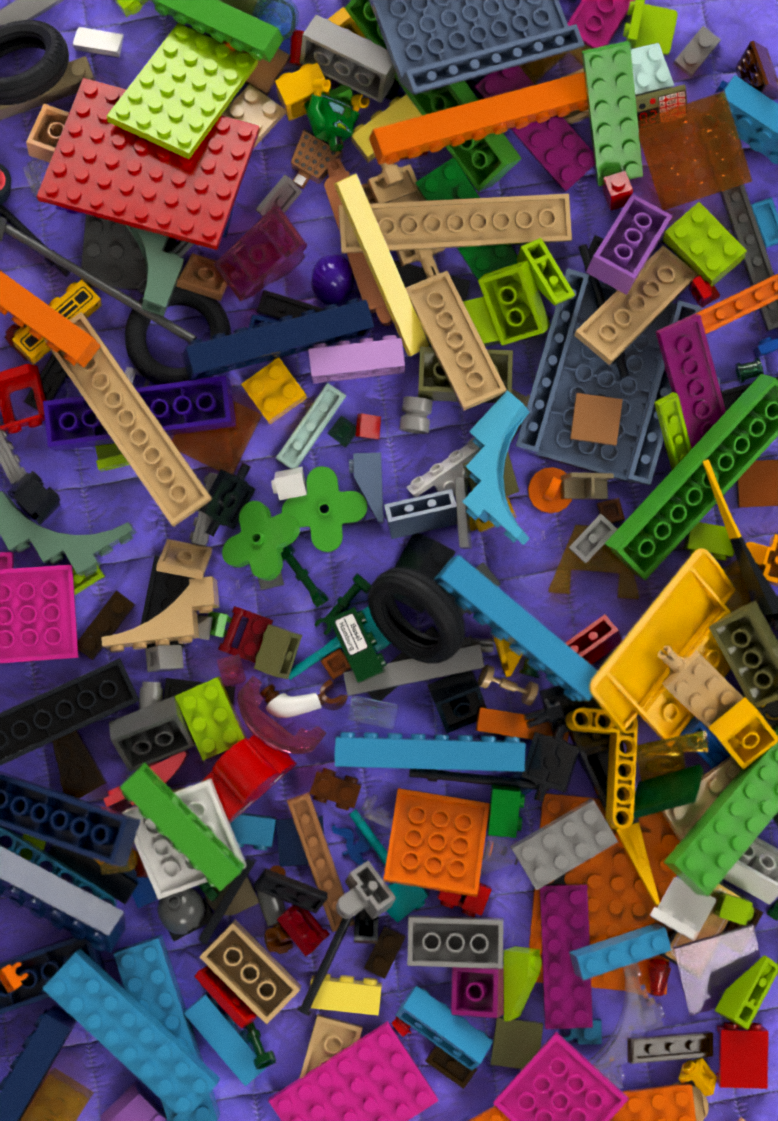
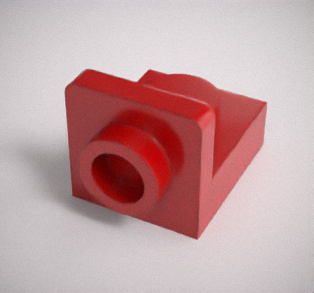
M701 276L692 280L689 291L701 308L719 299L720 294L716 287L713 286L711 288L710 284L704 281Z

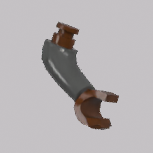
M274 865L270 868V870L286 876V872L281 866ZM257 891L260 908L267 926H273V928L265 931L266 947L269 952L287 953L288 950L293 948V941L277 920L286 910L284 901Z

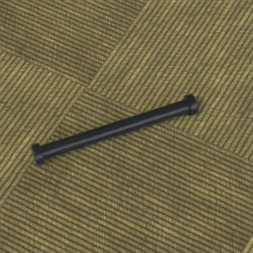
M353 917L349 919L342 918L302 1005L298 1006L297 1011L310 1016V1008Z

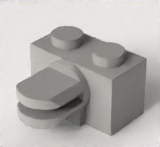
M367 861L349 873L345 883L350 891L339 898L336 904V911L342 918L349 919L365 909L373 920L391 908L396 897L371 863Z

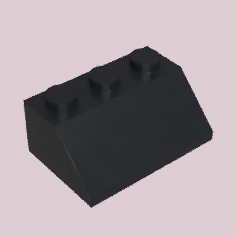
M420 533L412 534L394 568H411L426 574L433 580L453 557L455 551ZM394 594L395 600L421 614L423 613L424 608L414 600L401 594Z

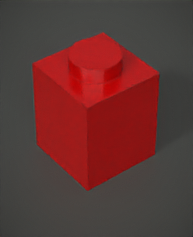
M626 171L603 177V194L610 211L624 207L633 194V188Z

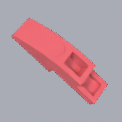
M188 750L169 756L168 759L161 762L160 760L148 766L166 784L183 765L189 752ZM120 786L107 791L109 796L103 798L106 807L126 799L122 794Z

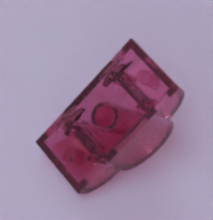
M274 206L213 265L237 298L243 301L261 291L268 284L281 279L294 270L305 258L303 252L307 248V243L279 206Z

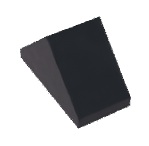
M365 909L355 915L354 943L378 944L379 916L372 920Z

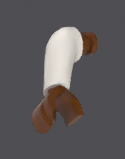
M331 679L321 686L320 694L318 695L311 693L287 696L286 693L280 694L278 690L275 691L273 684L267 686L260 693L262 698H266L267 712L278 718H289L322 708L321 705L329 710H338L344 706L348 699V695L341 694L333 699L326 696L327 692L334 687Z

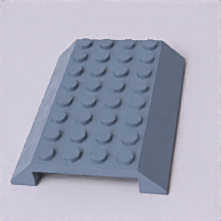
M369 0L399 82L413 95L585 46L577 24L568 26L559 0Z
M567 268L565 278L575 296L556 305L527 404V409L530 413L522 422L516 447L536 456L591 472L613 473L615 479L651 485L664 440L654 402L672 393L655 331L699 312L701 307L683 301H678L677 304L671 303L624 350L626 355L624 360L629 376L620 378L615 361L608 365L574 336L576 330L598 310L588 279L589 274ZM599 282L605 301H607L617 289ZM576 393L623 399L616 446L570 440Z

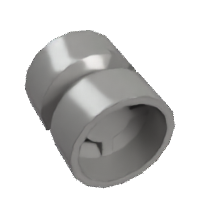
M404 397L402 411L405 415L401 416L399 430L417 434H428L430 420L427 418V415L431 414L433 401L420 397Z

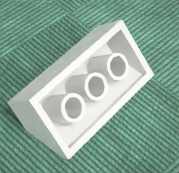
M757 837L723 879L770 905L778 897V849Z

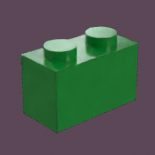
M491 786L487 825L488 835L516 838L517 831H521L522 817H519V808H524L525 794H521L520 788Z

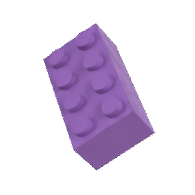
M632 194L594 254L586 273L627 295L664 234L672 215Z

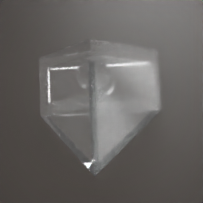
M487 833L480 876L511 864L517 865L518 859L510 846L518 841L501 836H491Z

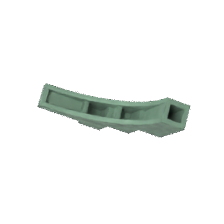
M125 225L138 243L144 258L147 281L142 309L164 317L180 276L184 259L175 253L164 252L169 237Z
M0 491V535L7 548L14 553L16 551L21 553L27 550L32 542L42 561L52 565L63 560V555L66 554L76 573L80 576L85 575L87 577L98 570L97 566L101 565L97 557L98 555L103 557L113 551L112 547L119 543L121 545L128 543L133 539L132 535L137 533L129 522L112 530L97 534L71 535L57 533L31 521L16 507L7 493Z

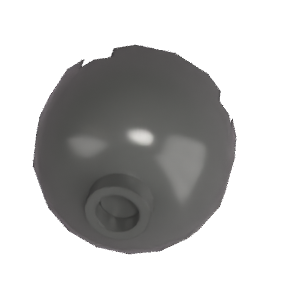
M189 888L159 899L157 912L159 920L168 931L184 935L188 933L187 931L200 926L205 918L206 906L200 894L196 890Z

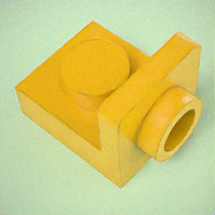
M703 1058L689 1060L682 1064L679 1075L681 1083L693 1080L695 1086L701 1090L705 1097L714 1094L717 1076Z

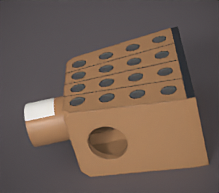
M304 128L291 160L292 169L297 171L292 181L301 189H304L309 179L320 184L328 175L327 162L338 158L341 160L343 157L342 150L337 152L331 151L329 142L316 138L314 133Z

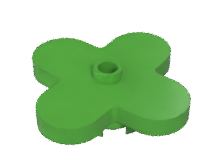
M320 466L311 470L307 476V495L287 499L282 506V513H288L295 517L300 524V528L310 527L312 542L318 550L332 552L338 549L342 543V525L355 523L364 518L367 513V501L362 494L356 491L340 492L335 472L328 467ZM322 505H327L329 507V511L327 513H322L320 511V507Z
M250 501L244 505L239 514L241 532L226 541L223 546L222 556L227 564L235 568H241L250 564L252 573L256 577L264 581H270L280 574L283 567L281 553L284 547L292 544L297 539L300 532V524L295 517L288 513H280L271 517L270 510L266 505L259 501Z

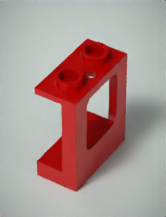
M24 364L1 371L0 409L4 425L0 426V430L8 431V434L21 432L22 427L25 426L34 428L43 425L42 421H45L43 401H46L38 366ZM31 387L34 392L38 415L16 421L10 394Z

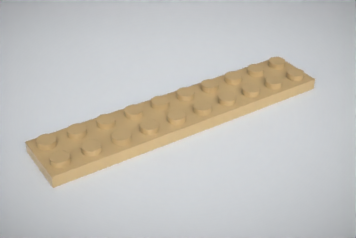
M569 194L370 204L389 251L528 244L539 238H542L544 243L568 242L572 240ZM339 205L341 254L363 253L343 205Z
M80 312L70 321L92 336L101 347L85 368L78 363L75 366L70 364L63 358L65 354L60 350L58 353H55L53 350L51 351L174 527L211 501L212 497L85 315Z

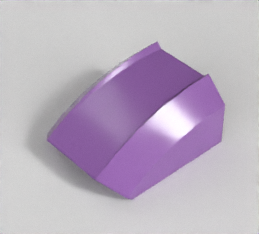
M137 1080L101 1115V1121H165L167 1119L164 1109L144 1091Z

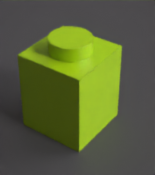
M721 891L714 914L720 918L746 926L747 921L752 919L754 913L753 903L747 899Z

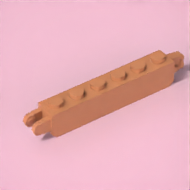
M340 158L327 162L329 178L324 183L338 229V206L342 205L334 184L350 176L349 171L346 172ZM347 253L362 300H367L370 312L377 313L383 326L391 325L393 323L364 254Z

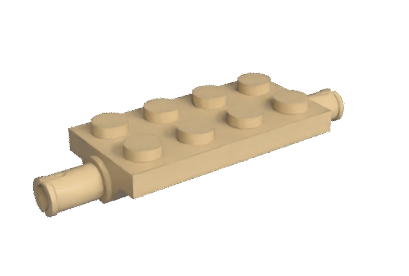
M380 164L382 168L381 174L367 181L376 203L425 201L415 185L417 179L411 164L403 167H398L395 164ZM445 248L396 251L402 266L415 261L420 262L426 279L440 274L433 256L444 251Z
M670 646L663 647L667 655L661 650L658 652V657L669 666L670 670L669 677L662 684L707 728L744 698L697 650L690 657L684 658L679 657Z

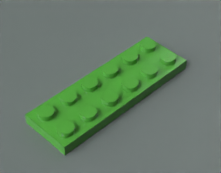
M624 41L582 51L597 184L598 186H603V177L626 171L629 180L643 177L630 43Z

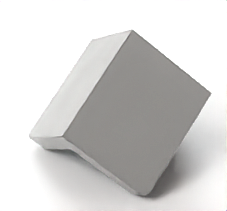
M163 645L145 649L147 672L174 671L184 668L181 645Z

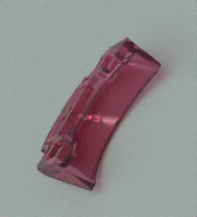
M252 676L238 693L239 709L249 730L256 738L264 742L265 745L275 750L291 754L312 752L326 735V732L316 726L311 731H305V729L300 728L295 736L290 734L259 709L258 706L264 700L259 693L262 682Z

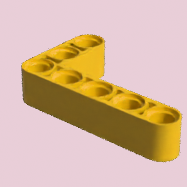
M578 708L570 711L565 719L569 729L579 732L610 734L606 822L611 829L615 830L630 827L634 817L638 735L637 718L635 717L623 732L617 729L607 714L601 709ZM576 714H580L582 716V725H578L576 723ZM599 716L605 719L604 728L598 724ZM621 741L626 744L627 750L625 753L619 749ZM620 765H622L625 768L626 773L624 777L620 776L618 773V767ZM618 789L624 792V799L622 801L617 797ZM618 812L623 816L621 825L616 821V814Z

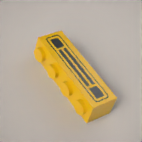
M81 279L78 283L73 282L66 289V293L60 298H54L49 303V306L68 320H71L80 312L86 318L90 317L102 306L101 298ZM23 327L15 332L12 340L14 346L34 365L50 351V348L45 345L46 342L43 338L40 341L28 332L30 328Z

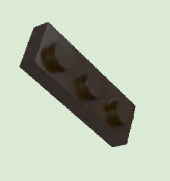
M115 591L78 640V650L94 660L103 649L102 637L113 635L136 604L120 592Z

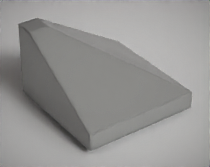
M197 615L198 639L209 640L213 617Z

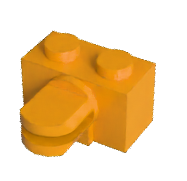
M774 534L771 536L768 546L747 542L746 545L758 567L762 568L761 572L768 583L778 587V535Z

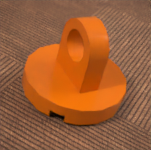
M554 467L543 468L536 472L528 486V495L532 505L539 511L548 514L557 513L567 508L572 499H561V476L567 473Z

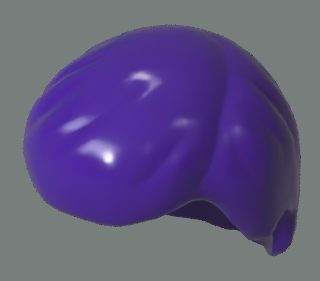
M337 254L323 256L316 262L313 268L312 290L315 296L325 304L332 305L342 302L351 293L354 285V274L351 265L346 258Z

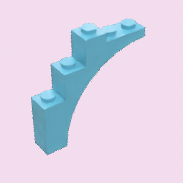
M507 390L469 431L475 437L472 442L481 450L466 465V468L471 472L469 477L478 485L462 502L468 507L466 512L475 521L480 518L484 523L489 520L497 528L502 525L506 529L504 534L513 543L518 540L524 545L530 538L519 527L510 511L505 495L504 467L510 442L530 411Z

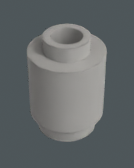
M142 682L139 694V710L163 701L161 682Z

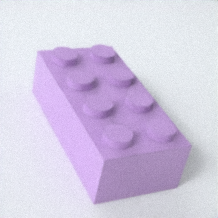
M396 335L384 336L383 340L373 341V338H364L359 340L360 343L350 344V341H340L336 343V346L327 347L325 343L313 345L312 349H308L313 383L405 373L402 338H397Z

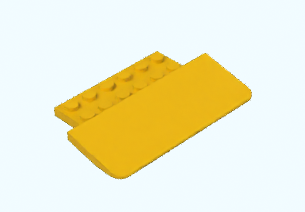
M699 548L692 553L590 682V694L619 731L624 732L639 714L665 744L672 745L694 717L662 684L669 677L670 672L669 666L658 657L660 650L667 655V652L663 649L664 646H670L679 657L683 658L690 657L697 650L723 677L731 669L709 626L731 613L725 603L736 589L719 563L706 549Z

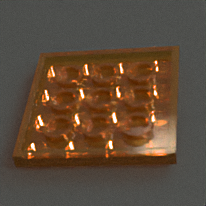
M725 90L638 120V136L662 210L752 182V176Z

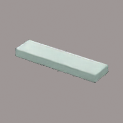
M326 383L275 459L290 469L299 467L346 398V395L329 383Z

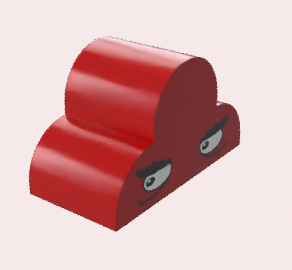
M262 729L249 739L244 738L226 751L214 764L212 772L201 782L212 779L228 821L231 823L297 763L266 729Z

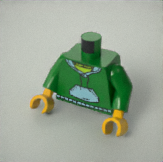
M317 78L312 82V88L315 93L311 95L310 100L304 103L316 138L329 142L330 150L337 152L343 149V141L352 136L354 125L359 117V109L368 107L370 100L369 98H362L363 94H356L351 98L353 106L351 109L350 104L322 93L330 90L331 82L330 80Z

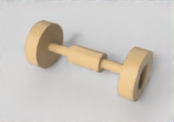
M486 664L485 668L482 669L478 679L480 687L486 689L491 681L498 683L499 687L512 692L518 691L523 693V704L529 706L533 704L538 693V684L530 681L525 689L518 687L517 683L504 678L500 680L493 677L495 671L493 666Z

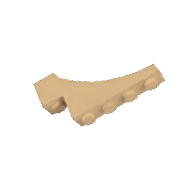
M213 576L203 577L202 580L196 578L189 579L190 584L162 613L131 630L102 637V646L110 650V652L116 653L123 652L126 647H133V649L139 650L146 649L149 644L163 646L170 645V642L178 641L180 644L193 642V639L199 638L197 611L199 610V613L213 612V608H220L217 580Z

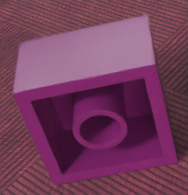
M504 966L503 969L452 967L451 1015L498 1018L504 1014Z

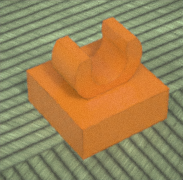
M20 962L12 966L9 964L0 970V980L8 993L23 985L21 981L28 976L27 973L21 976L16 974V968L22 965Z

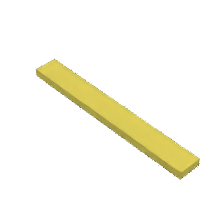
M353 174L335 183L334 186L398 335L402 338V344L407 356H413L420 352V347H429L430 345L357 174Z

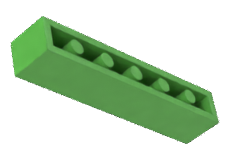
M152 0L155 10L163 16L168 14L182 25L187 23L201 34L206 32L218 42H228L235 50L249 52L254 59L259 61L263 59L270 62L284 40L277 27L219 0Z
M146 763L139 767L120 786L123 796L128 801H133L139 807L141 815L146 819H150L156 825L157 831L161 835L167 836L173 842V847L179 853H184L189 858L191 866L198 871L200 870L212 887H217L221 891L241 873L244 864Z

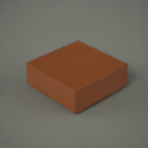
M340 648L321 660V663L333 680L351 669L347 658Z

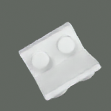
M674 877L657 908L654 907L650 916L695 941L716 903V899L710 895L708 897L697 895L681 879Z

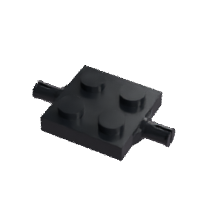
M242 463L237 475L230 474L222 469L218 473L208 492L212 500L199 509V511L208 515L212 520L205 533L214 537L220 525L228 526L232 529L236 527L241 509L250 501L255 491V488L248 485L245 480L251 468L247 464Z
M557 722L553 736H547L539 732L534 733L525 762V772H522L521 777L531 780L538 785L534 797L535 800L543 802L547 789L567 792L581 747L570 744L563 739L567 727L565 724Z

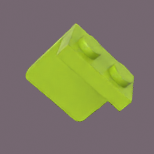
M645 0L630 1L627 15H631L630 22L625 23L623 37H626V41L630 43L631 49L659 43L663 55H668L674 36L678 16L677 11L644 4Z

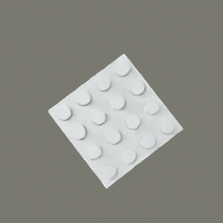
M212 779L174 792L244 864L243 869L246 868V862ZM138 806L123 811L122 814L141 820L134 843L158 900L207 882L206 876L200 870L198 871L191 866L189 858L184 853H179L173 847V842L167 836L161 835L157 831L156 825L150 819H146L141 815Z

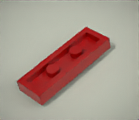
M209 966L200 969L194 977L200 982L201 986L210 993L240 1028L245 1027L258 1017Z

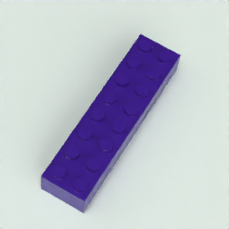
M226 375L136 388L168 436L236 426L231 380ZM83 396L43 401L48 448L54 451L115 443Z

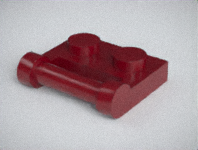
M234 606L232 610L234 614L223 643L219 644L218 650L256 663L255 659L263 641V634L268 624L272 625L273 620ZM243 616L248 618L236 649L231 646Z
M293 904L277 918L278 922L305 957L312 953L330 935L326 929L320 926L310 911Z

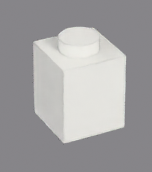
M303 467L275 472L274 480H271L273 493H278L279 500L307 495V484Z

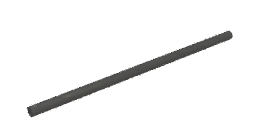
M6 224L4 233L185 341L190 342L197 339V336L167 318L142 309L140 302L11 225Z

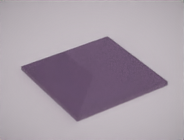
M753 924L673 947L689 1015L692 1016L716 1009L725 990L761 958Z

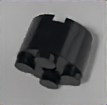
M32 471L30 474L26 473L7 491V494L11 498L16 499V503L41 525L60 506L59 502L61 499L51 487L45 489L43 487V480Z

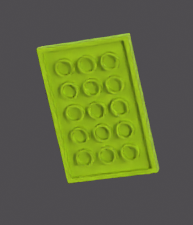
M177 23L108 113L107 122L190 159L257 67L258 60L244 52L232 51L226 44Z

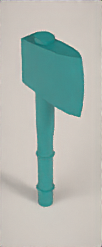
M368 606L362 610L368 621L365 626L368 633L373 632L378 643L374 646L376 651L379 652L390 645L391 642L377 628ZM337 636L324 647L295 665L291 669L289 679L292 680L331 652L341 648Z
M357 809L349 813V816L370 843V846L378 854L381 862L386 866L388 851L383 847ZM390 883L387 886L395 895L396 900L391 908L386 911L398 923L414 909L421 908L426 903L424 900L429 896V893L425 888Z

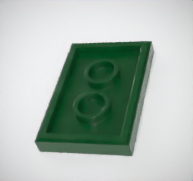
M698 764L639 781L634 796L633 819L696 802L704 771L701 765Z

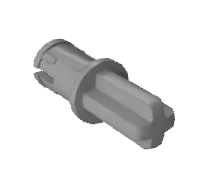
M469 635V637H464L460 648L480 644L482 652H493L494 641L493 639L472 638V635Z

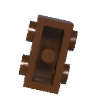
M323 767L322 771L317 770L309 794L314 795L313 799L326 803L327 800L336 802V807L348 811L349 807H355L362 784L358 783L359 779L345 775L342 778L336 776V771Z

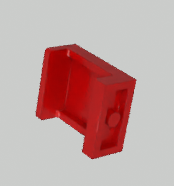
M724 1022V1026L718 1025L719 1073H716V1083L719 1087L768 1089V1030L762 1027V1024L754 1022L751 1023L748 1030L732 1022Z

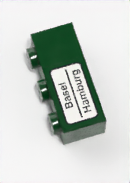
M353 607L329 619L358 683H363L386 672L384 666H387L386 660L382 653L378 654L374 645L378 643L373 632L368 633L365 624L368 621L362 610L358 611L356 607Z

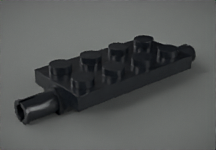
M557 685L539 691L543 709L524 714V720H527L525 723L528 729L548 722L552 735H554L557 722L566 725V715L570 711L578 708L603 709L593 697L590 701H572L563 693L565 689ZM580 714L575 715V721L578 725L583 723V718ZM602 716L598 717V722L605 720ZM567 726L565 729V733L572 730L569 729Z

